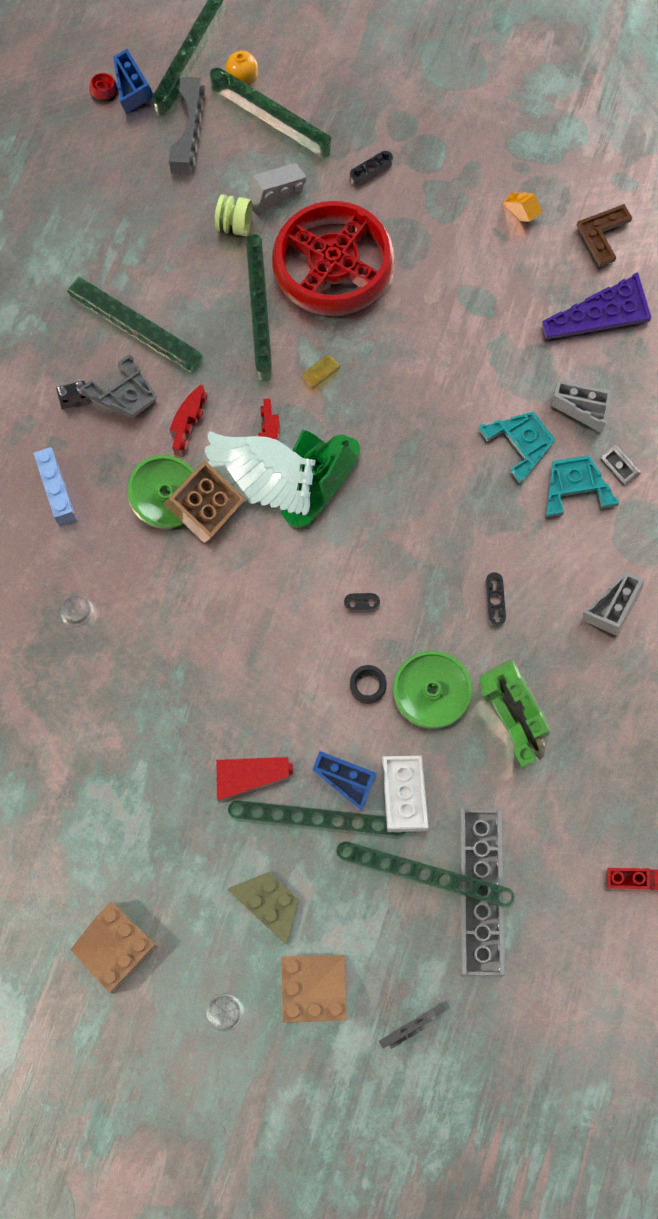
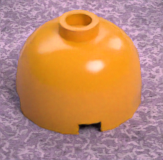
M236 51L228 57L225 64V73L228 81L233 85L243 86L246 83L250 85L257 79L258 64L252 54L247 51Z

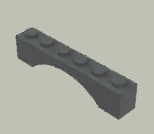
M181 77L179 93L181 102L188 112V122L183 135L170 148L169 166L171 172L191 173L192 166H195L194 152H197L196 138H199L198 124L201 123L200 110L203 109V99L201 98L205 95V85H202L201 78Z

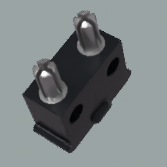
M78 379V381L76 380L72 384L57 385L56 390L61 409L93 402L92 399L79 393L80 388L86 384L85 380L81 381Z

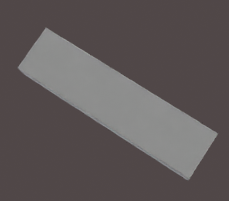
M461 808L459 810L461 976L503 977L505 971L502 809Z

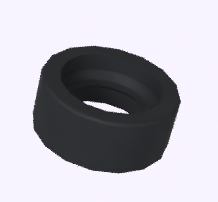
M373 665L360 666L351 675V694L359 702L365 704L375 703L385 694L387 686L386 676L378 667ZM363 674H373L379 680V689L373 695H363L357 689V680Z

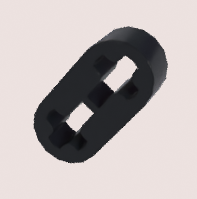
M352 593L344 598V608L351 613L375 612L380 607V598L375 593ZM351 599H354V602H356L354 607H351L350 604H347L350 603ZM369 599H373L377 603H374V606L371 607L369 603L363 602H369Z

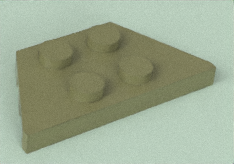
M270 872L228 889L236 899L287 944L299 899Z

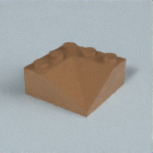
M204 460L163 505L205 543L236 511L245 498Z
M110 901L95 917L70 950L110 993H115L158 946L115 903Z
M344 955L281 957L283 1023L347 1021Z

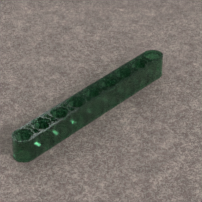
M207 0L152 96L156 114L165 115L169 112L179 94L181 77H188L223 17L226 11L225 0Z
M213 68L210 71V82L214 91L319 156L327 157L331 154L332 139L330 135L225 70Z
M251 234L246 239L255 366L258 379L269 381L273 376L263 246L261 237L257 234Z
M77 277L67 289V293L73 299L184 369L192 372L202 360L203 356L198 350L83 278Z
M240 800L231 802L228 807L229 815L237 822L400 839L406 834V832H387L386 816ZM240 806L243 808L242 814L234 815L233 809ZM255 809H262L263 814L261 817L255 818L252 816ZM275 811L283 813V817L279 820L273 819L272 815ZM295 813L303 815V819L300 822L292 820V816ZM315 815H320L323 817V822L314 824L312 818ZM340 817L343 820V824L336 827L332 824V820ZM359 819L363 822V826L360 829H356L352 826V822ZM374 822H381L383 829L380 831L374 830L372 828Z
M344 841L337 846L336 852L338 857L347 863L501 908H511L515 903L513 891L504 886ZM346 847H351V854L348 857H344L343 850ZM370 853V861L362 862L363 854ZM385 858H389L391 861L388 868L381 867V862ZM403 864L410 865V871L407 874H402L400 871ZM429 870V878L422 880L420 878L421 871ZM448 875L450 877L449 884L445 886L440 885V878ZM461 882H470L468 891L460 890ZM482 887L490 888L491 893L488 897L480 896ZM506 892L511 895L510 902L502 903L500 901L502 893Z

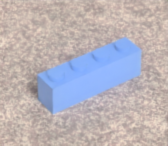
M52 448L33 453L57 524L61 526L77 520Z

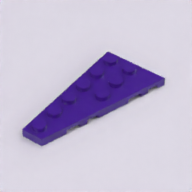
M638 272L633 274L632 277L626 280L623 279L618 284L607 287L586 298L585 301L572 305L570 309L543 320L542 327L545 339L650 322L652 317Z

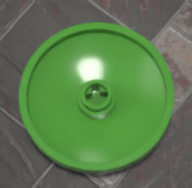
M156 455L143 460L135 467L127 484V498L131 509L139 519L156 528L171 529L183 525L184 523L163 503L194 470L183 460L170 455Z
M423 651L411 656L400 666L394 679L393 695L397 708L408 721L419 727L438 729L455 723L466 712L472 697V682L464 665L455 657L441 651Z

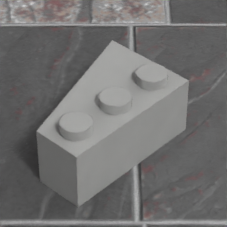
M296 163L252 176L247 198L252 200L253 211L256 215L303 190L307 177Z
M557 380L551 406L602 433L606 424L612 391Z
M625 572L602 596L596 599V602L583 611V621L619 636L643 589L644 579Z

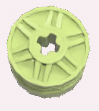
M221 194L215 210V230L222 232L224 229L225 233H229L231 227H233L234 235L246 237L252 219V200L239 197L235 205L234 196L230 195L228 197L226 194Z

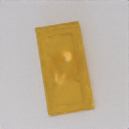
M327 354L303 372L301 378L313 390L339 370L340 365Z

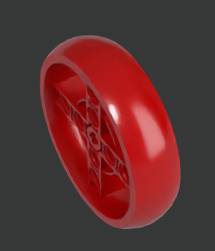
M343 201L319 202L295 213L280 229L272 251L274 276L283 293L300 308L322 316H344L368 307L378 299L388 286L395 265L393 243L382 222L368 210ZM324 224L345 225L340 233H328L320 237L308 231L311 228ZM365 234L371 237L380 249L382 261L379 271L360 261L356 245ZM289 247L307 256L310 272L301 284H298L286 269L285 256ZM347 280L361 287L345 294H320L327 284H339Z

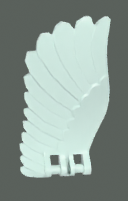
M211 431L208 433L210 445L205 447V454L209 459L208 463L245 498L244 502L246 500L251 504L261 502L263 506L270 504L271 508L280 506L281 510H288L289 513L295 512L299 514L302 512L303 515L308 514L311 493L309 492V487L312 485V467L315 466V460L302 458L284 443L269 437H227ZM303 464H305L304 472H302ZM300 483H302L301 491L299 490Z

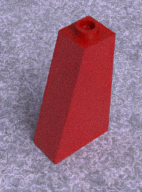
M288 757L216 760L217 801L224 803L289 781L290 775L293 774V762L289 763Z

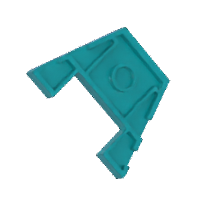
M534 411L513 416L508 420H498L488 425L482 424L478 427V430L487 442L503 432L524 458L523 461L510 470L520 484L555 442L553 435Z
M589 455L552 462L546 518L564 514L561 501L562 496L597 491L601 509L619 505V500L617 497H614L610 486L605 483L601 477L602 474Z

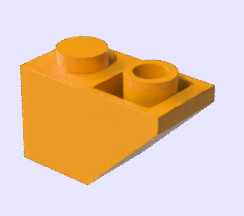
M515 191L507 196L508 198L502 202L519 221L530 222L542 213L535 193H517Z

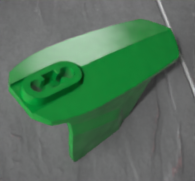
M303 429L293 451L302 458L315 460V466L312 467L313 480L312 485L309 487V492L311 493L308 514L303 515L302 512L299 514L295 512L289 513L288 510L281 511L284 519L292 528L308 526L341 486L355 465L361 450L360 444L356 439L341 434L333 436L328 442H325L307 430ZM305 464L302 466V472H304ZM300 483L299 486L300 491L302 489V483Z

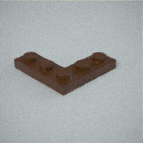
M625 204L577 221L576 226L599 267L616 260V255L603 232L631 222L632 216Z

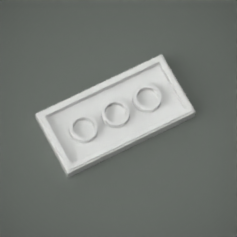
M422 756L382 757L387 832L428 831Z

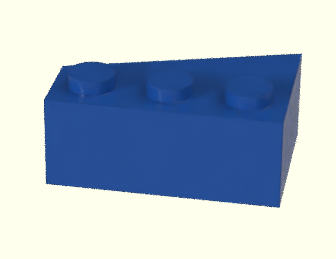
M125 49L115 55L113 61L118 82L119 100L127 114L155 96L129 50Z
M319 751L312 770L363 811L377 773Z

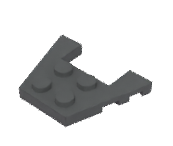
M131 355L119 361L117 366L128 375L126 379L107 392L100 388L93 380L82 386L79 391L82 395L130 419L153 404L157 398L147 380H144L140 374L141 370L134 364V359Z
M445 1000L379 1040L382 1049L390 1046L392 1049L407 1040L406 1035L408 1038H411L424 1030L423 1025L429 1023L450 1008L447 1001Z

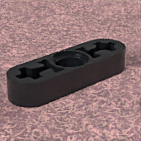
M382 151L350 171V182L356 186L362 185L390 168L393 164L392 153ZM372 165L375 166L376 169L373 171H369L367 167Z
M493 572L486 577L485 581L487 615L489 624L494 628H499L504 625L506 620L504 584L502 576L499 573ZM492 578H495L497 581L496 590L494 591L493 583H491ZM498 596L501 602L495 605L491 603L490 598ZM499 609L498 617L501 618L499 622H496L495 619H492L494 618L495 610Z

